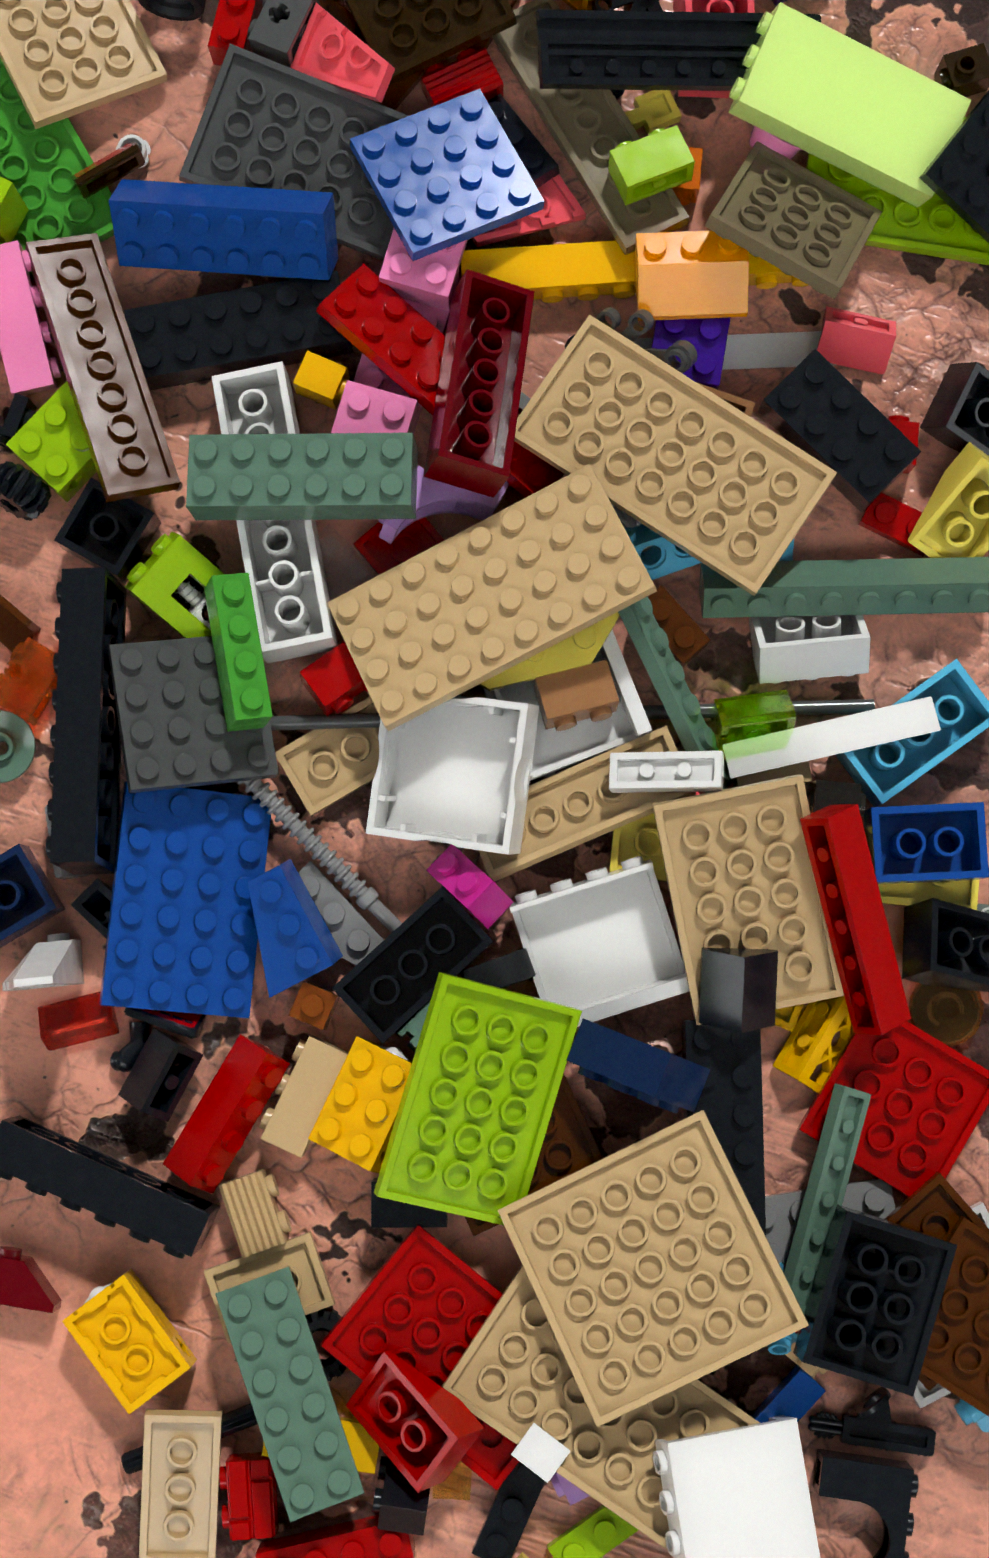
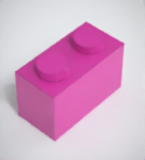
M452 844L426 870L487 929L513 903L490 877Z

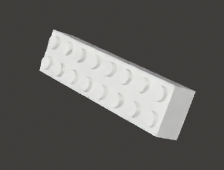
M283 361L211 376L221 434H300L291 381ZM236 520L245 573H249L262 655L266 663L327 652L338 646L334 619L328 605L330 597L316 520Z

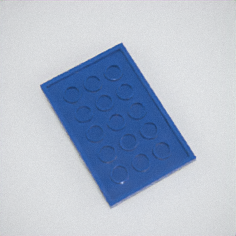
M125 781L99 1005L249 1018L258 935L248 882L265 872L271 815L267 814L268 807H260V799L253 800V796L189 788L129 793L127 781Z

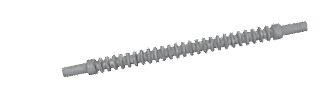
M261 779L237 782L239 785L242 783L246 785L245 792H253V800L260 799V807H268L267 814L271 815L273 813L276 816L275 822L281 821L284 824L282 829L288 828L291 831L289 836H296L298 838V845L303 843L306 846L305 852L311 851L313 853V860L318 858L321 861L320 867L326 866L328 868L326 872L328 875L331 873L335 875L334 882L341 881L343 884L341 888L343 890L346 888L350 890L349 897L355 896L357 898L356 904L362 910L368 909L391 933L402 924L378 899L379 893L373 887L367 888L365 886L366 880H358L359 873L355 872L353 874L350 871L351 865L345 866L343 864L344 858L338 859L335 856L337 851H330L328 849L329 843L323 844L320 841L322 836H315L313 834L315 829L313 827L308 829L306 827L307 821H300L298 819L300 816L298 812L295 814L291 812L292 805L285 806L283 803L285 798L279 799L276 796L277 790H269V782L264 784Z

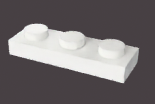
M723 751L610 753L609 790L611 793L705 792L723 790Z

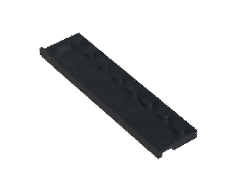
M537 9L535 18L537 24L540 89L731 91L738 77L743 78L747 67L742 65L750 46L752 44L756 45L760 34L756 33V29L764 13ZM804 14L821 23V15Z

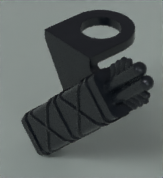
M879 1387L853 1407L857 1412L856 1416L843 1414L842 1420H838L834 1413L829 1414L826 1412L824 1414L821 1411L816 1413L817 1416L809 1417L810 1424L808 1429L815 1431L814 1435H817V1438L822 1436L823 1439L827 1437L830 1440L835 1435H839L841 1443L849 1445L853 1444L854 1446L860 1445L879 1448L880 1450L885 1449L886 1451L891 1450L892 1452L911 1453L918 1456L923 1455L924 1457L933 1456L936 1432L932 1428L897 1423L896 1421L891 1422L889 1407L891 1394L884 1387Z

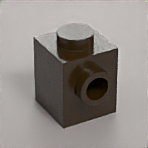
M984 43L943 55L934 74L935 82L965 97L987 91L989 88V56Z

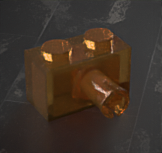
M30 637L24 643L20 642L11 654V661L7 663L9 668L5 667L4 673L0 674V706L35 726L52 699L53 690L57 689V675L53 666L55 652Z

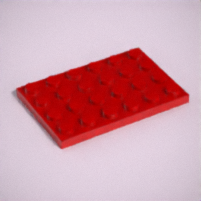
M417 1225L409 1232L320 1344L362 1380L365 1379L383 1352L389 1350L442 1386L502 1296V1293L423 1227ZM475 1416L483 1425L484 1430L460 1461L497 1491L519 1463L511 1455L517 1444Z

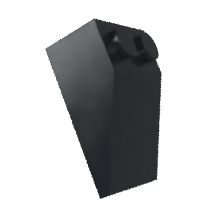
M977 362L950 364L920 428L944 445L958 452H961L971 442L989 456V370Z
M935 898L904 907L902 979L935 987L989 992V913Z

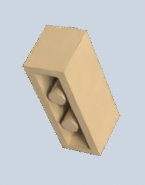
M313 1035L309 1036L307 1041L300 1039L291 1058L296 1061V1065L291 1075L284 1073L275 1091L276 1094L280 1095L275 1109L268 1107L261 1120L259 1128L263 1129L264 1132L260 1139L302 1158L311 1143L308 1137L349 1052Z

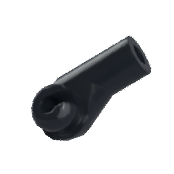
M129 1022L130 1042L119 1052H113L110 1057V1064L114 1070L121 1072L131 1071L148 1039V1023Z

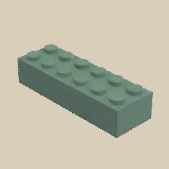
M413 433L189 435L186 507L196 521L416 519L418 447Z
M290 1267L216 1293L215 1295L290 1522L364 1494V1488Z

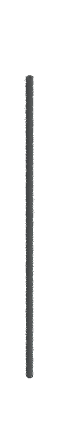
M874 699L709 703L700 704V712L703 718L856 714L875 709ZM643 705L648 720L670 719L663 705ZM378 713L330 714L328 716L325 714L273 716L270 719L272 731L379 728L380 716Z

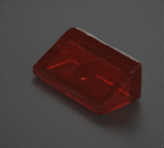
M101 991L38 1007L40 1038L49 1051L119 1033L114 1006L99 1005Z

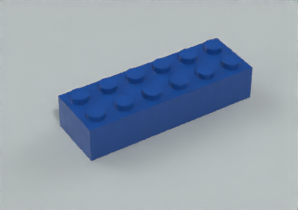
M121 179L109 199L119 266L329 280L339 259L333 192Z

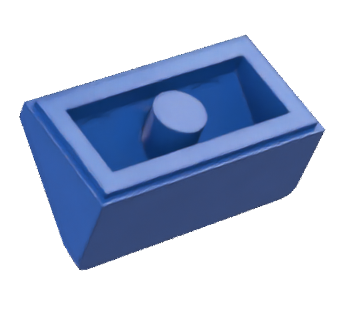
M796 1365L750 1416L760 1423L768 1422L770 1417L781 1415L797 1418L798 1422L826 1390L807 1372Z

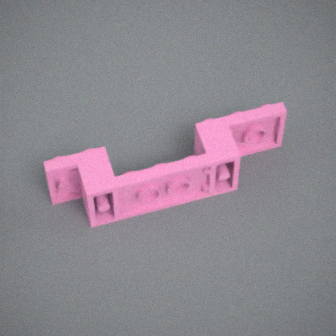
M393 228L378 277L379 282L389 285L443 335L448 323L452 293L460 281L459 266L467 240L412 261L395 228ZM362 353L354 382L350 380L346 382L331 433H413L414 435L422 406Z

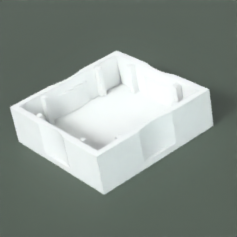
M458 695L390 731L384 727L380 718L378 734L379 761L372 781L366 834L412 841L448 843L459 848L507 855L520 854L540 706Z

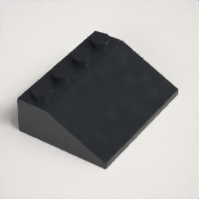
M837 1205L804 1314L809 1326L799 1331L793 1353L804 1363L914 1396L957 1245L876 1216Z

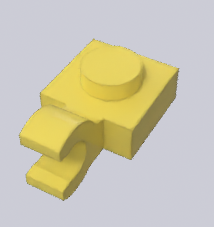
M652 90L635 97L633 103L635 109L625 112L634 129L637 131L640 127L644 126L648 135L656 129L666 128L680 122L682 117L670 90Z

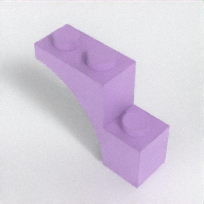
M418 465L416 519H379L378 522L383 524L379 538L392 544L394 539L407 526L419 519L435 514H462L482 521L493 515L509 483L506 481L495 497L492 498L424 477L425 469Z

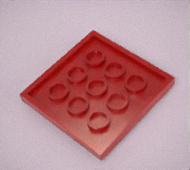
M908 1021L884 1035L854 1033L797 1129L819 1142L835 1083L871 1094L853 1163L909 1197L936 1172L941 1173L946 1179L989 1104V1070Z

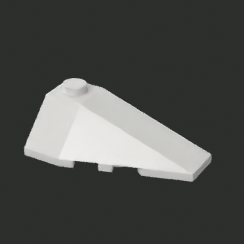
M69 933L47 935V942L36 943L2 983V991L84 984L81 940L70 939Z

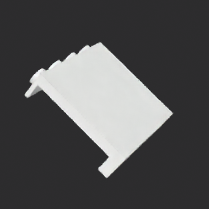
M613 630L610 632L593 663L607 660L619 698L617 711L612 712L613 715L610 718L602 721L592 722L591 718L577 721V725L573 728L556 731L555 727L545 729L539 709L530 781L598 756L652 732L651 725ZM535 680L504 686V688L492 691L483 688L488 699L538 705L534 692Z
M642 856L627 859L621 862V869L609 873L606 867L585 873L587 880L574 884L571 878L561 880L550 885L551 891L537 895L536 890H530L514 896L516 902L509 906L522 946L527 949L536 974L533 980L539 998L581 1010L582 1013L577 1027L581 1025L583 1018L595 1022L689 992L683 959L655 875L654 866L650 859L643 861Z
M781 1415L770 1417L768 1422L670 1441L663 1439L655 1440L657 1451L653 1452V1464L656 1473L661 1476L663 1491L659 1493V1502L663 1514L667 1515L669 1531L665 1534L668 1552L673 1558H820L797 1418Z

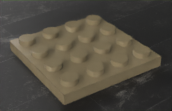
M757 141L712 211L705 227L714 231L719 237L728 239L746 249L751 255L760 257L778 267L783 273L794 276L810 285L815 291L826 294L835 300L882 211Z

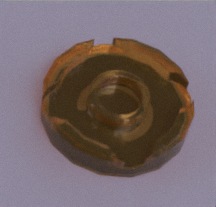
M918 983L909 997L908 1008L911 1023L948 1046L966 1042L976 1034L980 1027L979 1024L984 1013V1004L979 991L935 987Z

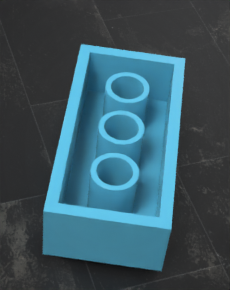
M957 658L893 704L931 696L940 724V731L835 755L873 807H878L989 727V701Z

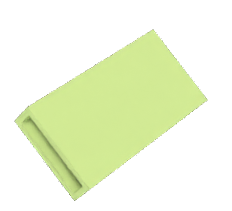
M781 2L771 13L766 11L756 29V33L760 34L756 45L752 44L744 57L742 65L747 67L743 78L738 77L730 91L729 98L733 99L728 113L916 207L931 199L934 191L919 177L960 127L971 100Z

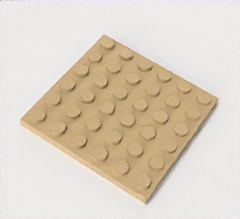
M704 1110L498 1210L597 1427L809 1326Z

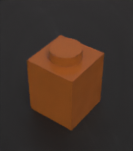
M303 981L288 1016L321 1030H326L340 996L311 982Z

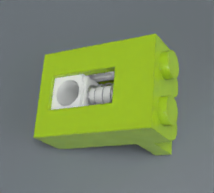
M171 532L169 536L163 534L153 544L151 548L153 554L145 564L139 562L129 572L127 576L129 582L125 588L183 638L212 636L209 620H204L202 617V609L206 605L205 593L198 592L195 586L192 587L189 584L190 581L187 583L183 581L189 575L205 589L212 575H224V573L181 535L175 532ZM179 593V597L182 596L185 599V603H190V608L188 610L185 609L171 595Z

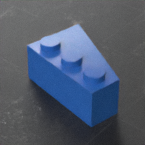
M291 859L248 882L269 998L334 965L343 957Z

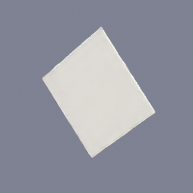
M533 1423L511 1455L548 1483L568 1456L570 1450L537 1424Z

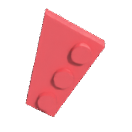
M318 3L314 5L290 68L380 103L384 99L395 71L391 64Z
M558 174L538 187L544 199V209L471 239L477 247L585 220L586 213Z

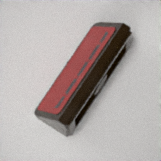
M130 142L79 171L71 178L83 198H88L145 165V160L138 145L135 142Z

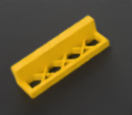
M841 996L808 1003L772 1066L804 1084L814 1092L819 1093L854 1034L845 997ZM840 1031V1038L837 1044L831 1047V1040L835 1033ZM822 1063V1070L814 1082L809 1078L816 1066Z

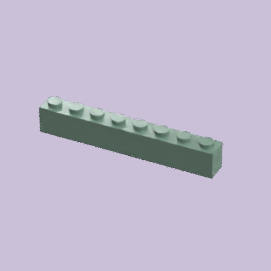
M989 557L778 561L755 597L701 563L699 597L702 618L989 612Z

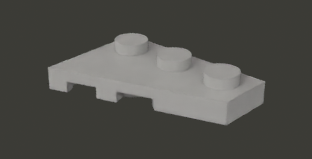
M310 861L298 873L343 955L341 958L357 965L384 939Z

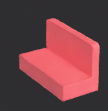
M826 306L817 351L829 363L882 375L886 371L895 342L896 322Z

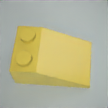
M971 442L964 447L943 473L908 538L910 544L930 558L983 557L989 550V456Z

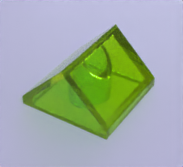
M787 689L714 699L719 751L724 752L722 745L783 731L795 726L796 712Z

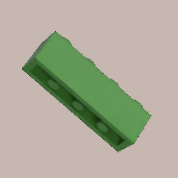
M249 573L212 575L204 589L227 732L264 728L273 717Z

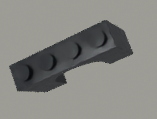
M817 1449L813 1488L818 1496L858 1501L874 1508L879 1512L882 1520L883 1538L881 1546L873 1558H909L908 1551H905L906 1536L911 1537L914 1528L913 1513L909 1512L911 1497L916 1498L918 1492V1475L914 1474V1469L907 1461Z

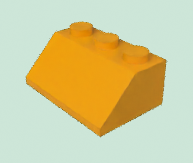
M712 230L636 233L634 270L637 311L640 309L649 311L654 320L747 317L749 256L746 249L728 239L719 237Z

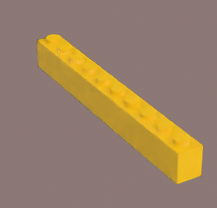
M616 240L464 250L461 260V276H463L466 269L535 291L534 300L542 299L545 303H557L566 297H578L579 300L590 301L599 298V295L612 294L615 298H629L636 293L634 251L625 255ZM748 252V286L756 285L758 289L774 288L780 283H792V286L795 287L808 286L803 281L783 273L778 267Z

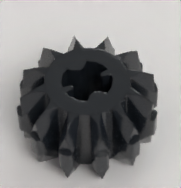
M6 461L0 465V506L6 512L14 514L17 518L22 517L29 521L37 519L40 513H43L48 506V501L52 496L49 486L42 482V478L36 476L32 470L25 469L21 464Z

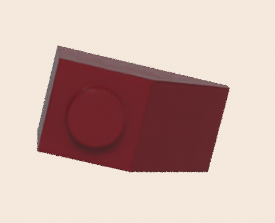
M0 1246V1305L54 1313L61 1307L62 1300L33 1257L21 1255L22 1249Z

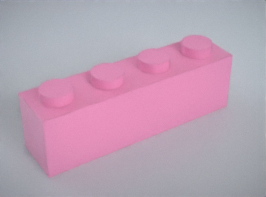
M18 240L0 244V351L11 394L13 396L15 393L26 396L58 388L56 379L61 378L62 375L57 357H50L47 343L53 342L48 321L41 322L38 308L43 307L37 286H32L29 275V272L32 271L30 256L27 250H23Z

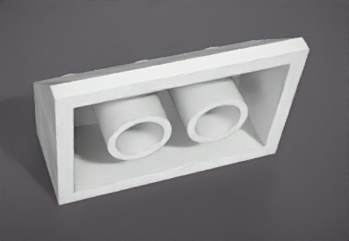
M863 615L749 617L753 661L760 684H777L784 681L804 679L816 680L818 678L834 676L848 677L855 674L869 673L871 637Z

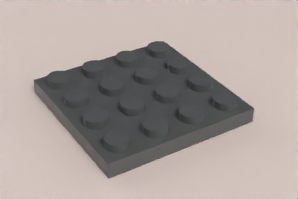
M212 636L111 644L108 646L107 650L129 793L277 777L279 773L270 721L264 728L227 732Z

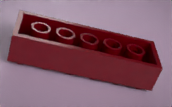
M466 269L454 289L450 304L424 477L492 498L495 497L509 478L535 291Z

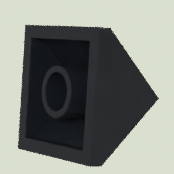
M702 948L699 1023L739 1033L775 1026L778 950Z

